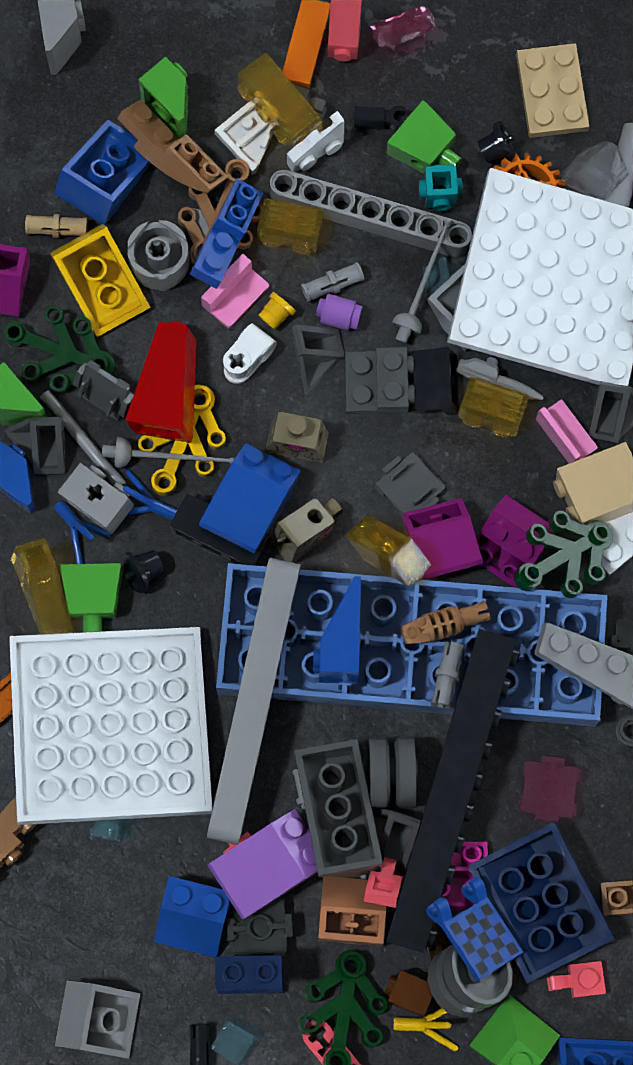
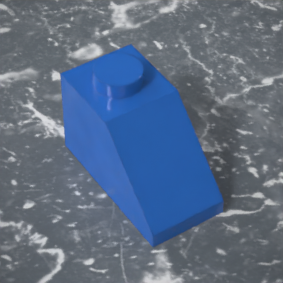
M1 441L0 491L29 513H32L35 508L29 465L24 458L26 453L13 443L8 446Z

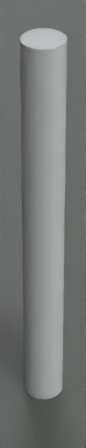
M50 390L44 392L40 397L41 400L56 417L62 418L65 429L99 470L106 475L112 485L117 482L124 487L126 481L106 457H102L101 451Z

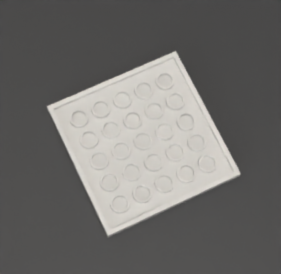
M490 168L486 176L447 343L597 385L600 384V381L628 386L633 366V209Z
M200 627L9 636L17 825L212 814Z

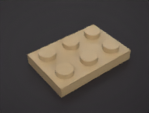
M576 43L517 50L516 58L529 138L588 131L589 121Z

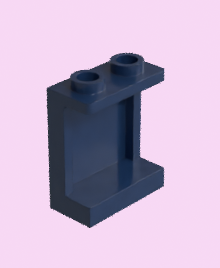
M282 955L215 956V987L218 990V994L283 993Z

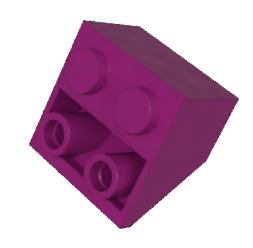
M0 244V315L19 318L31 262L27 248Z
M505 495L493 509L476 537L483 564L480 565L511 586L518 588L514 582L515 571L525 563L536 564L547 546L541 544H530L526 539V531L534 524H541L546 528L547 533L555 535L556 532L550 528L547 521ZM533 531L535 537L540 538L538 532Z
M462 498L401 514L406 544L422 580L483 564L471 518Z

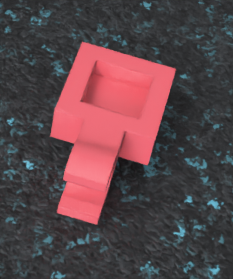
M384 857L381 872H370L364 902L396 908L403 878L402 876L395 875L397 859Z
M601 961L568 965L569 975L547 978L548 991L571 988L572 998L606 994Z

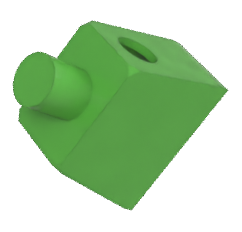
M424 100L421 101L387 142L386 153L389 156L424 174L425 167L440 164L447 166L456 165L457 169L462 161V158L451 150L455 144V132Z
M121 563L61 565L62 580L71 620H83V633L102 632V619H114L116 617L123 575Z

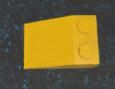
M104 224L50 253L83 314L91 321L92 329L97 337L151 308L108 228Z

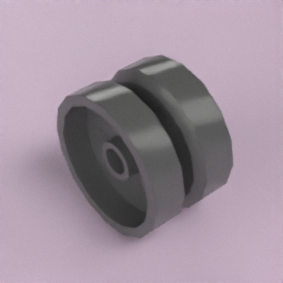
M385 737L368 739L369 799L372 809L387 808L390 802V788L395 790V802L399 808L416 807L418 758L415 757L414 737H397L394 742V757L390 758L389 745Z
M450 945L433 957L428 967V984L431 994L438 1005L449 1014L462 1018L473 1016L504 999L512 986L513 972L509 961L477 982L455 947Z

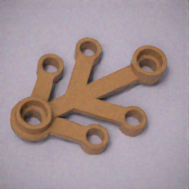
M233 159L226 165L224 173L228 176L216 210H214L207 193L195 194L191 187L188 189L190 198L197 202L209 227L206 236L236 178L232 177L231 172L239 171L242 177L238 179L246 182L248 179L249 166L241 159ZM260 203L256 208L260 214L253 216L250 222L255 223L261 220L264 210ZM184 207L180 209L177 219L178 223L186 228L193 243L189 255L194 265L205 238L195 222L196 212L190 207ZM184 213H189L193 216V219L191 221H184L181 216ZM246 230L244 234L249 238V242H239L237 248L247 249L251 246L253 235L249 230Z

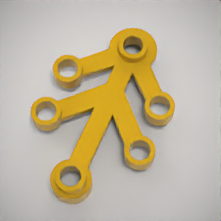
M200 384L195 385V398L199 396L204 397L205 403L202 405L194 403L192 442L175 440L170 453L184 454L187 445H189L194 456L207 457L195 429L199 417L208 432V445L215 450L225 446V434L219 430L211 412L215 404V396L209 387ZM143 435L138 441V447L141 451L155 452L157 447L173 440ZM219 435L222 437V441L219 444H214L211 442L212 436ZM144 441H152L153 447L144 449L142 447ZM167 459L164 468L157 470L152 475V487L157 494L166 496L174 492L177 486L175 473L181 459ZM195 460V468L199 476L209 477L213 474V461ZM202 463H208L211 467L208 471L203 472L199 469V466ZM167 479L170 481V485L168 488L163 489L159 487V482Z

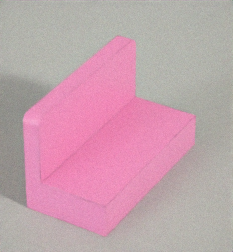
M242 254L227 269L218 288L215 289L211 286L201 297L202 307L225 327L230 329L269 289V284L252 270V261Z
M562 399L548 409L543 407L538 411L537 422L569 464L588 457L598 450L597 445Z

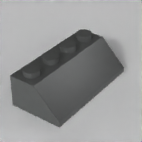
M358 740L294 750L318 877L350 878L370 874L371 871L380 872L383 862Z

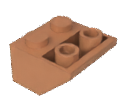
M323 877L318 941L383 946L386 906L364 902L368 880Z

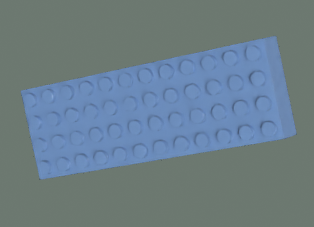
M228 563L216 684L218 695L238 696L267 569L266 566ZM300 569L271 699L453 714L476 634L480 628L516 639L515 647L520 649L515 667L509 666L505 677L511 680L506 698L500 697L496 709L502 710L500 719L596 727L600 721L602 691L587 686L577 677L570 676L534 655L542 624L545 623L553 624L605 644L607 595L580 593L575 598L569 599L561 591L538 589L523 591L515 587ZM354 576H361L358 684L319 683V674H313L314 648L320 649V639ZM482 601L486 602L488 609L480 611L478 614L489 612L490 621L488 622L485 621L464 627V631L461 634L434 642L405 644L400 626L421 617L423 614L451 606L461 609L481 603ZM445 642H450V644L451 642H456L465 647L458 672L461 674L460 681L456 682L451 709H442L431 705L437 680L435 672L440 667Z

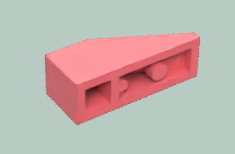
M331 0L328 57H333L335 60L342 62L350 61L351 59L357 60L362 0Z

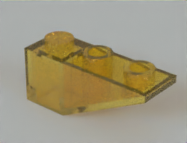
M45 537L16 546L11 561L40 635L74 633L57 566Z

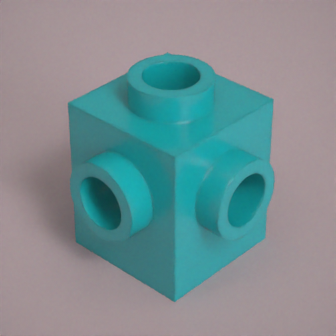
M456 165L425 167L424 180H419V197L425 198L426 208H433L435 211H446L451 209V207H456L457 197L463 195L462 178H457Z

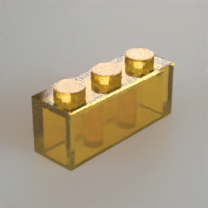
M264 53L237 73L239 83L237 89L246 101L250 99L257 106L255 110L265 124L268 122L272 124L276 129L274 134L283 146L288 144L292 149L315 129H318L319 132L323 131L320 116L267 53Z
M366 515L345 535L365 562L408 587L419 581L423 577L424 572L431 566V563L411 538L369 515Z

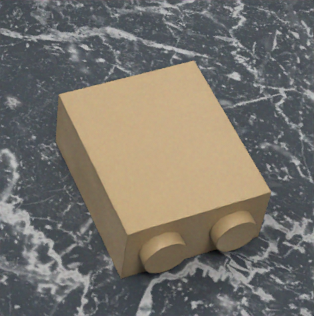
M626 442L557 468L556 480L553 481V485L558 497H564L568 505L566 513L569 515L570 520L585 525L596 520L606 523L633 512V455Z

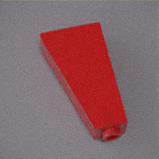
M159 321L125 419L135 434L188 443L192 442L197 339L185 323L180 321H171V323Z

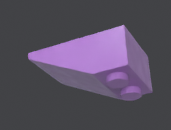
M296 809L270 823L207 865L242 920L318 873L310 831Z

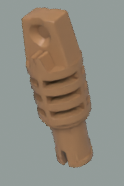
M482 601L481 603L461 609L451 606L423 614L421 617L400 626L405 644L434 642L461 634L464 631V627L490 621L489 612L478 614V612L488 609L485 601Z

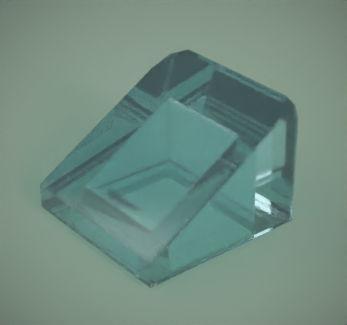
M226 1020L210 1049L239 1065L255 1036Z

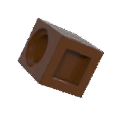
M401 970L397 977L391 975L384 993L390 995L387 1003L420 1017L425 1016L432 999L427 981Z

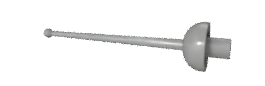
M449 219L444 221L445 225L409 312L396 315L392 321V324L400 327L395 339L407 344L411 332L421 333L422 324L415 316L445 232L451 223Z
M117 437L116 446L103 445L102 457L115 458V467L117 468L126 466L131 457L229 462L230 464L234 461V458L225 459L132 450L130 442L124 437Z

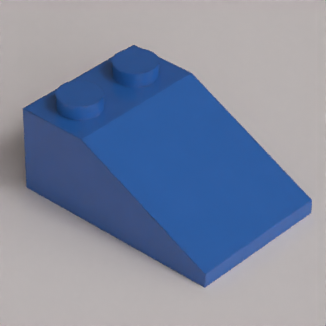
M107 120L61 169L54 194L105 225L120 209L151 163L134 148L137 142V138Z
M245 443L218 487L199 522V526L255 554L291 498L301 470Z
M354 576L320 639V649L314 648L313 674H319V683L358 684L361 576Z

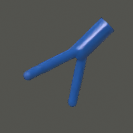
M126 470V475L142 494L128 486H124L123 491L148 505L134 507L127 515L154 512L172 520L178 509L155 500L132 471Z
M63 500L54 506L57 513L70 527L76 563L83 564L77 530L89 540H92L94 537L89 531L109 538L111 534L80 520Z

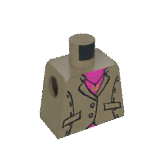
M278 412L271 422L265 452L323 463L329 432L320 419Z
M316 498L312 499L278 522L270 543L285 561L295 563L330 535L335 523L334 519L340 516L343 510L333 498L323 505Z

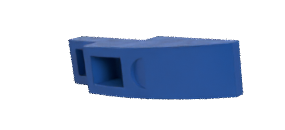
M238 178L235 180L198 252L190 275L215 289L218 288L239 242L250 224L263 192Z

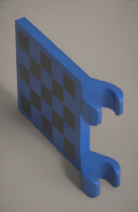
M474 877L462 886L461 891L475 905L452 918L447 900L439 898L426 908V912L434 922L441 926L478 982L521 955L523 950L488 899L483 881L479 877Z

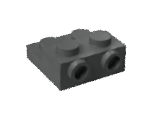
M407 347L376 348V351L345 352L346 414L408 413L409 404H414V385H408V374L414 373L413 355L407 356Z

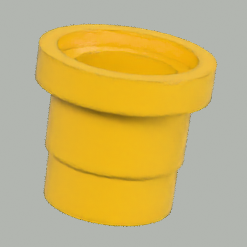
M272 292L269 296L271 298L270 301L264 306V309L258 316L276 330L289 315L293 316L296 310L279 295Z

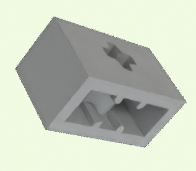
M80 463L59 489L58 494L67 503L112 535L134 507V504L128 498L129 494L123 491V486L117 482L113 486L104 480L106 475L97 467L91 465L88 469ZM97 493L99 495L102 494L103 497L99 500L98 498L94 499L93 495Z

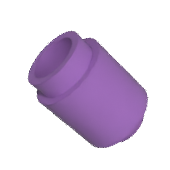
M327 294L326 299L320 298L316 316L321 317V324L347 331L349 328L357 330L363 306L357 305L354 300Z

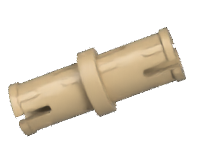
M54 214L53 216L26 215L25 232L28 235H53V238H60V235L81 236L88 232V218L61 217V214Z

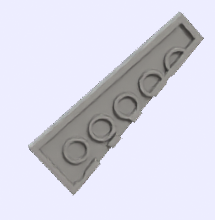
M542 624L534 655L570 676L577 677L587 686L604 692L618 704H624L633 709V655L553 624Z

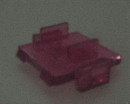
M422 6L419 10L412 8L390 19L378 21L371 26V31L375 42L380 47L387 44L389 48L391 47L395 51V45L418 36L426 39V33L434 31L435 22L432 12L426 6Z
M542 756L541 763L533 761L524 762L523 775L525 776L523 797H520L519 810L524 813L535 814L534 821L558 823L559 817L570 819L576 817L577 804H574L576 782H580L581 769L564 766L565 758Z

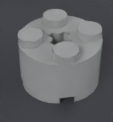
M169 221L146 222L138 226L129 237L127 254L130 269L135 279L143 286L159 291H167L180 283L189 270L190 255L188 242L183 231Z

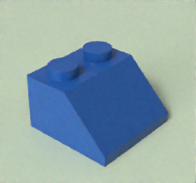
M169 876L160 908L154 942L215 958L219 952L231 905L223 889Z

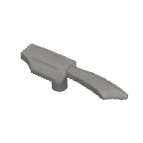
M488 357L486 362L478 358L460 359L456 372L470 379L492 387L495 385L522 400H543L544 398L542 394L527 385L498 375L499 368L497 367L498 360L496 358Z

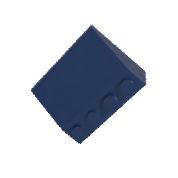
M552 822L468 865L473 878L479 877L483 881L488 899L523 950V953L514 959L526 983L554 971L616 939L557 823Z

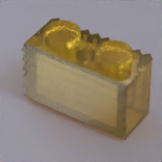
M265 198L257 228V240L262 241L263 245L272 248H278L280 245L292 247L293 251L300 254H308L310 251L317 252L324 221V210Z
M470 377L458 417L463 419L462 422L471 427L479 428L482 425L493 428L492 432L501 437L508 438L510 434L516 436L529 395Z

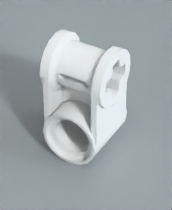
M253 323L248 325L223 357L225 378L233 384L246 382L261 363L266 361L272 354L277 341Z

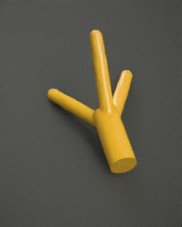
M443 1008L423 1018L394 1017V1030L421 1031L452 1051L458 1050L457 1045L431 1030L451 1028L450 1022L433 1021L448 1013Z

